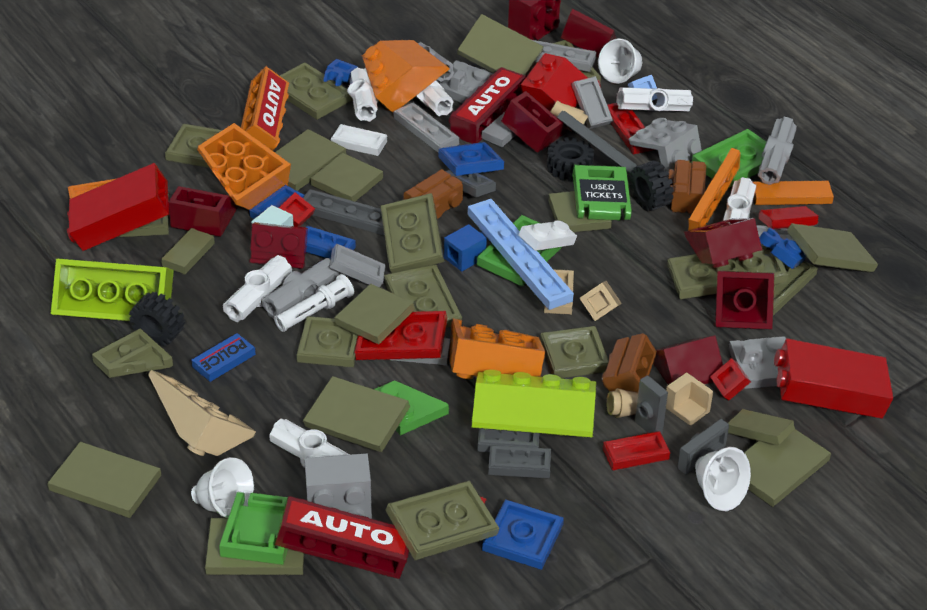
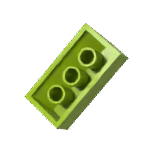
M56 259L51 314L130 321V311L146 293L157 292L158 296L161 293L164 294L166 300L171 298L174 270L167 267Z
M497 370L478 372L472 427L593 437L596 381H590V379L585 377H575L573 380L561 379L559 376L552 374L535 377L525 372H516L513 375L501 374Z

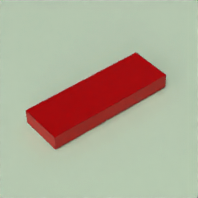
M617 103L607 105L613 119L611 125L633 155L656 150L630 145L629 138L635 135L638 130L645 128V126L633 110L618 109Z

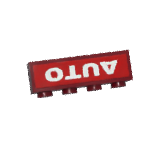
M503 67L499 68L456 111L451 113L449 118L450 131L463 141L471 144L479 143L482 140V131L507 110L511 100L523 93L521 84L526 76Z
M291 496L288 497L275 542L276 546L400 579L409 553L403 539L392 524Z

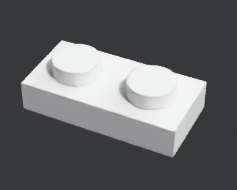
M562 221L522 226L519 232V236L535 251L574 245L577 235Z

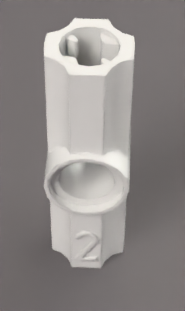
M357 67L351 71L350 86L347 92L353 98L357 118L360 121L367 120L370 122L376 118L378 99L374 95L366 68L360 69Z
M436 80L416 95L438 116L448 115L453 110L452 105L454 101Z
M619 88L616 103L618 104V109L689 112L693 105V96L691 95V90ZM656 94L658 99L655 106L652 103V96Z
M741 177L738 181H734L731 195L727 200L723 221L732 218H749L756 191V185L752 183L751 179Z
M277 255L269 260L260 270L250 271L245 276V284L223 304V311L231 320L237 323L240 320H244L256 307L263 306L262 299L271 294L285 280L287 275L292 272V266L287 262L286 258Z
M279 419L274 424L270 433V441L299 457L304 468L305 458L350 455L328 443L326 435L322 431L305 430L287 419Z

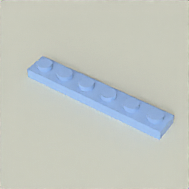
M492 199L468 206V216L548 310L573 302L574 293L543 257L519 236L520 231Z

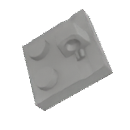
M456 60L453 63L454 75L452 78L442 82L436 81L453 100L464 103L493 73Z
M785 336L730 341L729 352L732 359L738 362L751 381L744 389L777 386L778 367L774 365V357L776 351L782 348L786 340Z

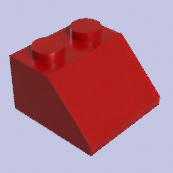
M544 53L522 82L521 87L523 93L525 91L551 112L557 100L563 104L576 107L578 101L572 84L575 81L587 79L588 77L567 58Z

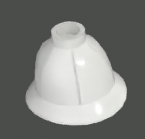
M619 38L609 41L602 48L598 58V67L601 75L607 81L615 84L623 83L636 75L641 70L643 63L640 52L629 41Z
M726 447L719 451L710 452L697 460L695 464L696 476L707 502L719 511H729L737 507L748 491L751 477L750 464L743 451L736 447Z
M230 457L221 460L212 470L203 474L197 485L192 488L191 495L193 501L201 504L208 511L217 512L221 516L229 518L237 492L245 493L244 506H248L250 493H253L254 490L251 470L240 459Z

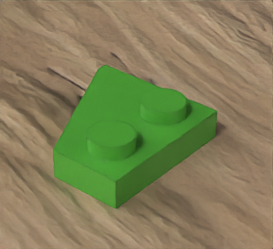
M395 380L374 389L409 401L410 408L396 429L400 436L449 414V405L446 402Z

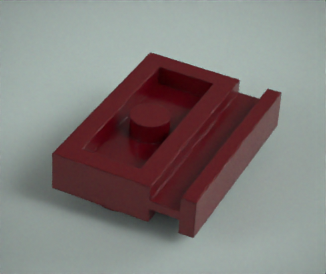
M254 222L252 224L250 263L266 264L269 260L279 255L286 258L292 267L304 268L308 228Z

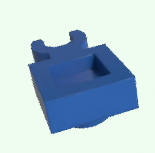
M336 59L327 66L323 81H336L335 86H340L342 82L348 83L351 78V71L358 66Z
M769 228L767 232L763 231L759 237L760 243L771 248V253L791 269L801 264L807 257L795 241L787 238L783 240L772 228Z

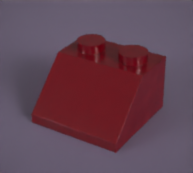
M732 218L684 232L686 239L701 263L712 264L713 268L728 265V260L737 257V261L753 258L754 252L762 250L755 218Z

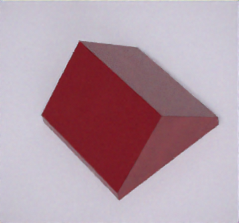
M572 9L561 38L581 49L595 51L596 57L599 58L602 48L609 41L616 39V35L613 29Z
M718 271L716 327L772 329L775 273Z
M715 335L656 349L657 352L653 362L668 385L685 373L690 374L704 385L712 383L713 380L710 376L723 366Z

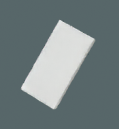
M340 124L331 141L349 150L379 156L387 143V135Z

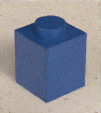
M468 224L444 237V259L462 272L477 263V257L486 249L487 238Z

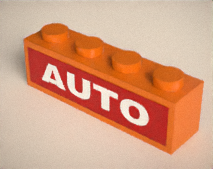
M266 66L251 80L241 128L269 149L274 150L280 142L279 133L283 126L282 117L286 111L285 102L289 96L287 93L289 82Z

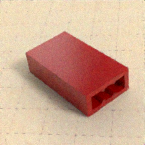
M155 163L69 199V211L67 212L69 228L67 233L73 243H77L82 251H85L169 215L168 181Z
M787 338L782 348L776 351L774 365L778 367L776 384L777 387H780L781 400L882 419L893 400L886 357Z

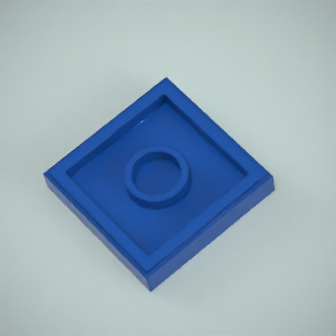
M485 142L438 149V157L455 176L504 169V160Z
M505 499L495 518V522L500 528L496 536L484 540L482 551L542 570L563 527L564 518Z

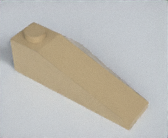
M153 370L150 371L149 377L178 435L189 444L187 448L190 451L204 456L205 452L218 456L255 435L256 431L240 419L219 411V406L199 397L198 393L176 379Z

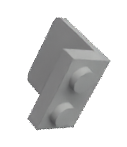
M657 118L650 125L638 130L635 135L629 138L630 145L658 150L660 162L665 167L664 172L668 171V173L669 169H675V161L692 160V155L702 151L697 125L687 124L685 121L675 122L669 121L666 118Z

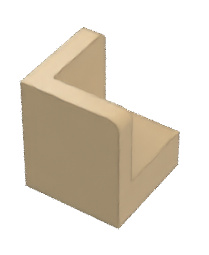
M607 281L602 282L580 297V300L595 321L622 304Z
M685 373L667 386L666 409L687 424H694L710 412L713 391L690 374Z

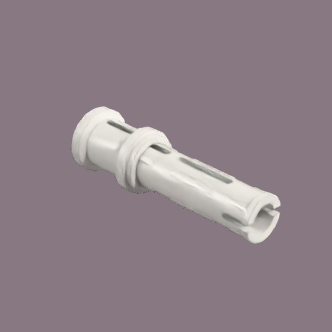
M340 274L334 282L327 286H319L316 294L283 313L274 316L275 324L280 331L285 332L288 328L306 319L307 316H311L323 308H333L337 301L354 295V288L350 280L345 275Z

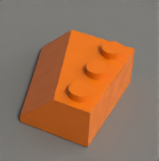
M414 40L379 41L374 46L369 47L362 55L375 97L393 113L450 69Z
M235 123L203 142L197 148L210 169L238 206L250 210L284 185L288 186L291 164Z
M452 319L449 360L452 372L457 373L458 377L473 379L474 376H478V372H484L485 370H497L501 374L511 375L516 372H525L531 376L541 377L545 350L539 337L508 330H500L499 334H496L493 329L488 328L486 325L476 324V326L469 328L461 326L462 320Z

